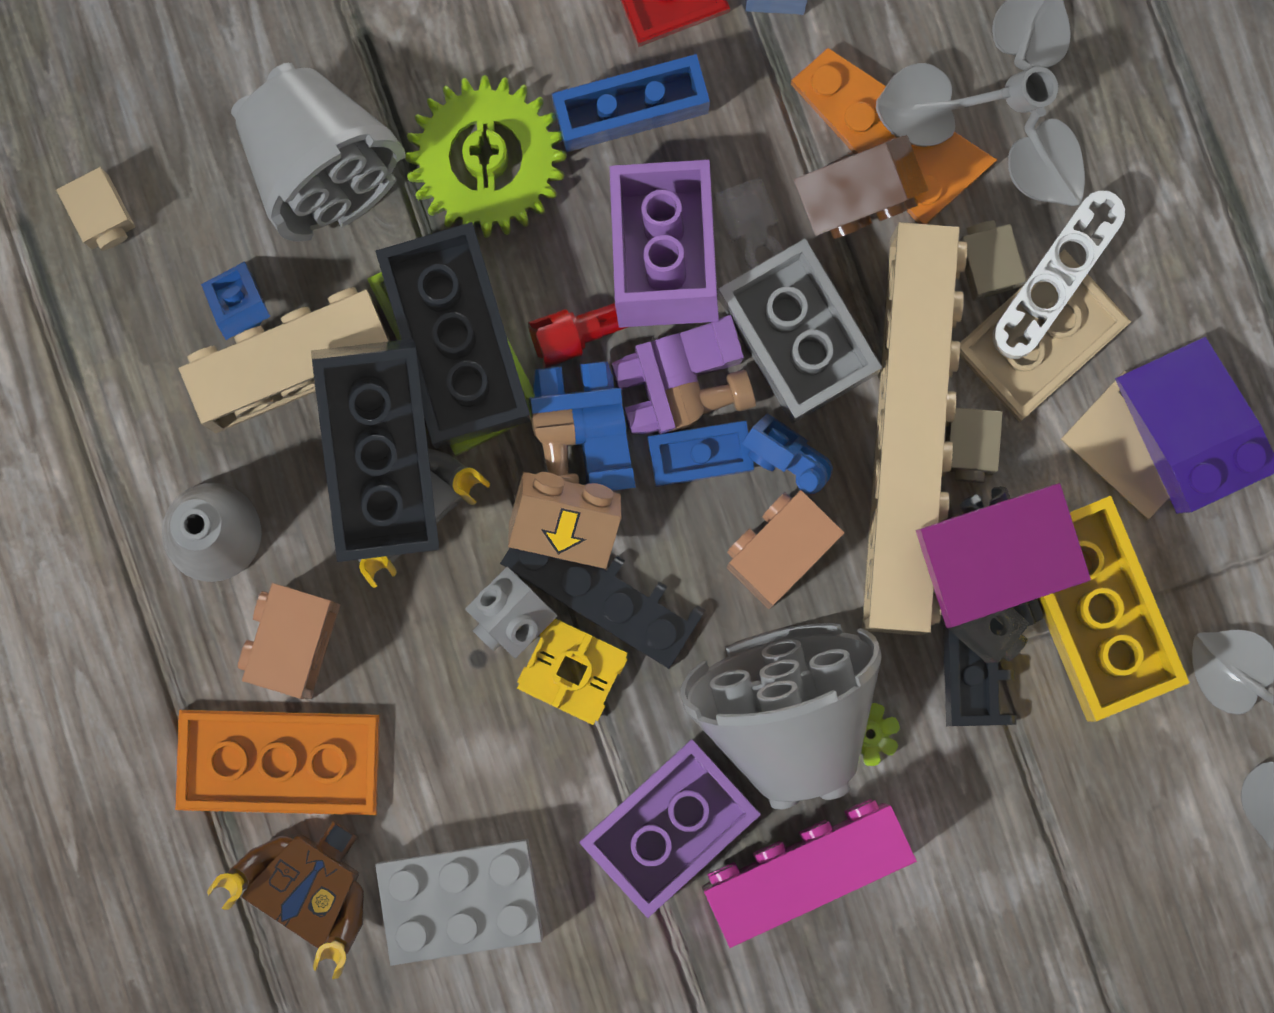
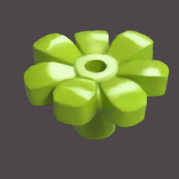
M872 703L866 728V731L870 729L873 732V736L868 739L865 732L861 751L863 763L866 766H876L880 763L879 752L892 756L898 748L897 742L890 738V735L900 730L899 722L895 717L883 719L885 708L878 703Z

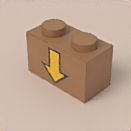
M523 472L509 521L508 547L606 569L622 517L621 493L613 492L610 488L597 483L581 485L564 481L558 475L548 472L537 474Z

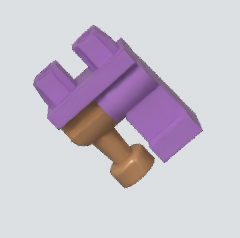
M731 315L719 318V322H711L685 332L637 345L634 354L627 355L611 364L618 388L623 390L644 384L649 400L624 408L631 435L648 434L656 431L660 435L687 429L694 426L702 415L732 403L737 411L756 407L752 386L745 369L729 373L727 375V384L700 389L697 379L698 376L741 364L744 356Z

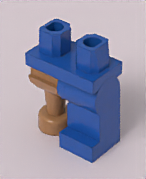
M608 361L580 364L583 391L564 392L562 367L534 370V397L528 398L534 435L542 443L548 473L558 475L564 481L580 484L579 476L575 473H569L568 446L582 444L587 484L597 483L611 490L636 488L633 468L631 467L621 388L614 387V380Z

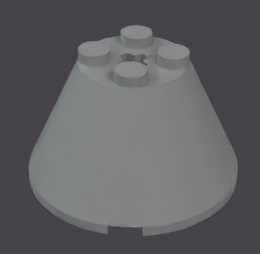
M818 623L769 631L726 647L728 657L711 667H708L707 661L701 662L683 681L680 695L686 712L759 792L769 799L772 808L787 809L796 805L799 801L819 796L822 799L832 800L840 798L849 792L848 781L854 777L858 769L882 658L876 637L867 630L860 628L857 630L858 635L843 633L841 624Z

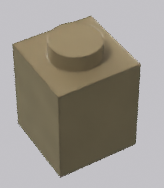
M991 220L967 228L968 235L963 236L960 241L967 242L965 275L972 300L975 301L1020 289L1025 284L1026 277L1011 224L997 227L996 221Z
M956 407L954 422H949V426L946 427L945 439L946 442L953 443L950 472H955V481L984 483L985 475H994L998 472L1003 411Z

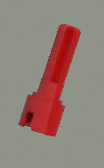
M615 303L576 316L573 312L569 313L567 309H563L528 322V329L537 356L543 358L542 364L544 368L582 356V350L585 349L586 343L628 328H619Z

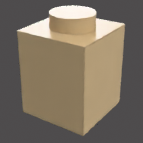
M101 167L56 189L83 243L91 250L97 247L102 251L113 248L127 239L126 232L135 228L109 175Z

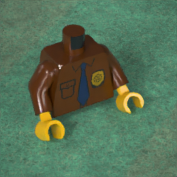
M335 821L331 822L318 844L302 834L297 835L294 839L287 836H279L251 849L228 873L217 876L208 888L207 894L209 896L218 887L227 889L231 897L223 905L222 909L224 910L232 908L242 894L241 898L318 948L313 963L315 971L318 968L319 962L323 959L335 961L337 966L332 979H337L342 974L346 954L350 951L363 925L364 890L357 882L359 872L342 861L358 837Z

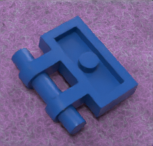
M768 413L752 427L742 442V445L751 450L748 456L755 463L769 471H774L776 467L783 472L786 469L796 475L798 488L807 494L819 492L833 474L832 463L827 457L807 445V439Z

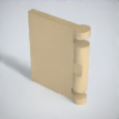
M1124 370L1119 376H1121V375H1123V374H1125V373H1127V372ZM1115 380L1060 440L1149 520L1170 497L1123 396L1119 393L1120 389Z

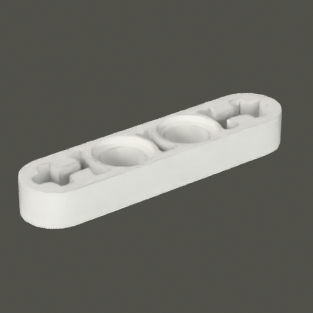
M1097 191L1091 193L1080 204L997 322L993 330V343L1001 355L1010 359H1019L1027 356L1038 345L1121 227L1125 218V208L1122 200L1116 194L1109 191ZM1105 203L1111 208L1108 216L1113 220V223L1110 224L1104 221L1091 237L1101 241L1097 246L1087 234L1076 231L1073 227L1075 224H1078L1083 231L1094 217V213L1089 209V206L1092 205L1095 208H1099ZM1069 241L1081 244L1086 251L1084 265L1078 268L1065 266L1059 257L1060 247ZM1048 282L1056 288L1058 301L1054 307L1045 309L1033 303L1031 289L1034 284ZM1021 304L1030 315L1043 319L1044 323L1041 327L1035 320L1029 324L1023 334L1025 339L1029 341L1027 346L1019 342L1014 347H1010L1006 343L1009 335L1003 329L1005 325L1014 328L1022 320L1026 313L1016 310L1017 306Z

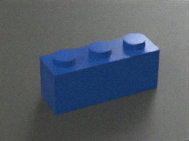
M697 54L552 93L553 106L566 152L709 114L710 106Z

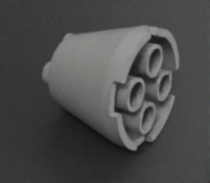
M283 63L269 73L268 81L254 93L239 99L233 105L231 114L236 119V129L269 220L283 238L290 241H307L313 237V230L322 228L335 221H338L343 228L378 203L397 181L392 175V171L397 162L406 156L404 148L390 129L319 72L312 68L296 69L292 63Z

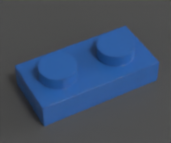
M245 261L201 284L216 324L225 340L248 329L258 327L263 320L271 317L256 281Z
M741 421L648 436L655 486L660 487L753 472V460L748 456L751 450L742 445V442L748 435L747 422Z

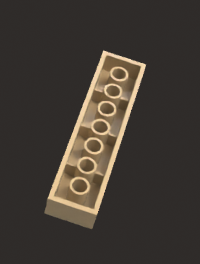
M899 222L890 238L881 359L882 369L880 373L862 629L871 632L924 635L931 632V625L940 623L941 609L936 593H933L934 587L915 530L947 520L949 492H941V478L945 476L946 472L951 470L953 443L944 441L945 427L949 426V422H954L956 411V392L948 391V380L952 378L953 372L958 370L960 342L951 341L952 328H956V323L961 322L963 311V292L955 291L956 279H959L960 272L965 271L967 242L958 241L959 227Z

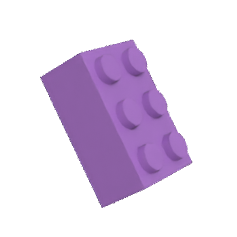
M710 160L609 166L614 292L619 328L719 322Z
M690 739L584 836L579 843L641 912L649 918L761 814L701 748Z

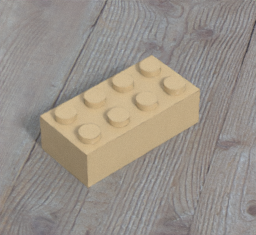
M355 287L342 290L328 298L330 304L313 312L310 311L309 307L299 308L282 316L283 324L265 332L262 326L254 327L234 337L236 344L217 351L216 346H209L190 354L187 357L189 364L178 369L201 424L216 434L316 392L311 350L391 341L377 306L367 289L359 293Z

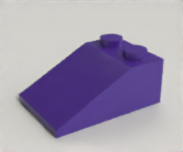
M1206 337L1115 378L1176 514L1196 511L1274 474V452L1264 430Z

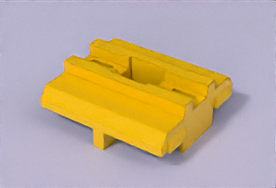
M555 618L540 633L539 636L541 638L527 667L523 668L517 681L519 683L517 689L594 725L605 708L603 704L617 675L621 674L628 660L626 659L628 653ZM541 651L554 656V659L542 654ZM565 657H569L587 666L579 686L557 675ZM541 658L551 663V665L545 664L537 659ZM594 676L606 681L607 684L594 679ZM593 683V684H595V685H597V686L603 688L604 691H602V690H600V689H598V688H595V687L591 686L590 684Z

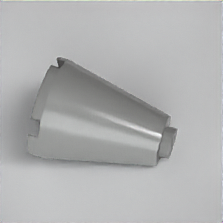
M220 483L199 484L182 492L169 506L162 525L163 545L174 566L185 575L206 582L226 580L247 569L259 552L262 537L260 519L249 498L237 489ZM204 522V529L198 534L199 527Z

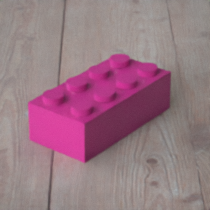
M865 800L844 810L847 819L836 825L831 826L829 821H826V819L799 831L802 840L785 848L783 842L777 841L755 851L753 855L756 862L738 869L735 862H731L708 873L710 883L702 886V889L729 948L917 862L891 805L885 803L877 805L876 800Z

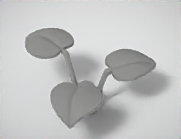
M1006 0L999 7L993 20V41L1001 52L1016 55L1014 64L1023 70L1011 76L1006 82L1005 88L958 100H951L952 85L946 74L934 65L917 63L897 72L876 100L877 114L887 130L897 138L907 135L911 145L928 147L940 144L953 135L955 131L953 109L1006 99V102L1013 110L1020 113H1031L1024 127L1028 137L1017 140L1009 151L1008 170L1014 185L1024 195L1034 200L1068 206L1081 204L1084 194L1085 171L1082 152L1075 134L1065 123L1058 119L1045 120L1035 129L1038 119L1046 114L1044 107L1051 104L1058 93L1057 79L1047 68L1059 63L1064 58L1070 44V23L1063 0Z
M1246 630L1202 632L1194 637L1192 647L1194 673L1201 691L1211 704L1224 712L1237 715L1250 711L1256 703L1258 696L1274 705V694L1265 689V687L1274 682V648L1264 637ZM1266 762L1255 767L1245 778L1241 790V802L1250 823L1259 832L1269 848L1274 851V762Z

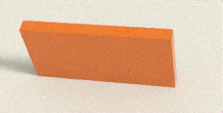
M179 710L175 810L377 815L380 715Z

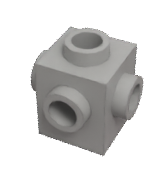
M508 567L465 608L479 623L472 631L493 652L501 645L515 659L557 617Z

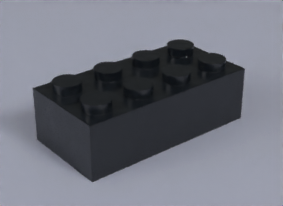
M470 222L376 250L401 340L414 339L423 413L435 449L530 422V413L473 223Z
M414 339L311 350L337 562L439 550Z

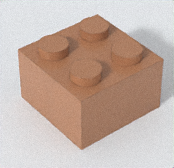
M801 490L793 498L784 492L762 516L768 524L757 535L749 528L727 552L733 558L729 562L727 569L768 609L844 534Z
M275 583L271 584L269 593L261 591L253 614V620L260 622L254 641H245L238 662V669L244 670L242 681L299 699L311 700L340 604Z

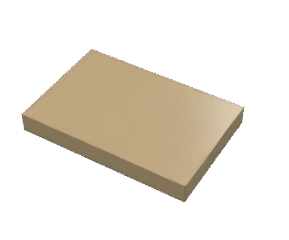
M1065 249L1059 253L1060 260L1065 266L1069 268L1081 267ZM1088 274L1038 345L1027 356L1019 359L1007 358L996 350L993 343V330L997 322L1021 288L960 342V358L1019 422L1131 323L1126 315ZM1038 282L1031 289V298L1036 306L1048 309L1056 305L1058 292L1051 283ZM1019 304L1016 310L1026 314L1016 327L1010 328L1005 325L1003 329L1009 335L1006 343L1010 347H1014L1019 342L1027 346L1029 341L1025 339L1023 334L1029 324L1035 320L1041 327L1044 323L1043 319L1030 315Z

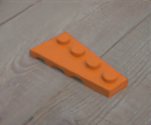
M827 48L791 80L793 88L854 154L897 138L887 130L876 111V100L886 86L831 49ZM956 132L946 141L934 146L921 147L911 145L928 191L915 196L918 206L908 209L907 212L918 224H928L991 168L997 159Z

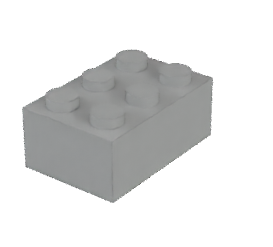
M806 239L799 241L718 289V300L727 315L732 316L737 332L792 424L878 375L882 369V366Z
M528 839L395 859L375 864L390 966L538 943L543 940Z

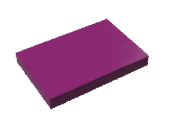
M1060 483L915 530L946 628L954 627L1091 580Z

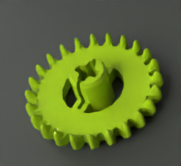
M486 75L482 76L479 90L474 91L469 81L463 78L461 81L462 94L459 96L448 86L443 87L446 100L444 105L434 101L432 98L427 99L428 107L433 114L432 118L419 114L415 115L416 123L424 132L407 134L408 141L419 147V150L406 153L405 160L419 165L420 168L408 173L407 178L410 182H425L415 193V197L418 200L433 197L434 200L428 208V214L434 216L446 210L445 227L449 228L459 219H462L463 224L470 222L473 223V226L476 223L481 224L483 235L487 238L491 235L493 224L498 223L503 233L508 235L510 233V220L513 218L524 227L529 225L526 214L528 209L538 214H544L545 209L539 200L540 196L552 199L557 197L556 190L548 184V181H559L565 177L563 171L552 166V164L564 161L567 158L565 151L552 149L554 145L563 140L561 131H547L556 120L555 113L538 116L544 104L542 97L536 98L529 104L525 103L528 92L526 85H521L513 95H510L509 82L506 77L502 78L496 91L491 90L489 79ZM474 124H477V131H474L466 138L462 154L467 170L473 177L477 178V191L471 190L459 182L452 172L450 164L453 143L462 131ZM495 124L505 127L514 134L521 145L523 155L519 172L512 182L500 190H495V179L504 173L509 158L504 140L495 132ZM484 126H488L486 137L488 144L491 146L492 153L498 154L490 156L489 164H487L488 188H484L485 173L478 156H475L481 153L482 146L484 145Z

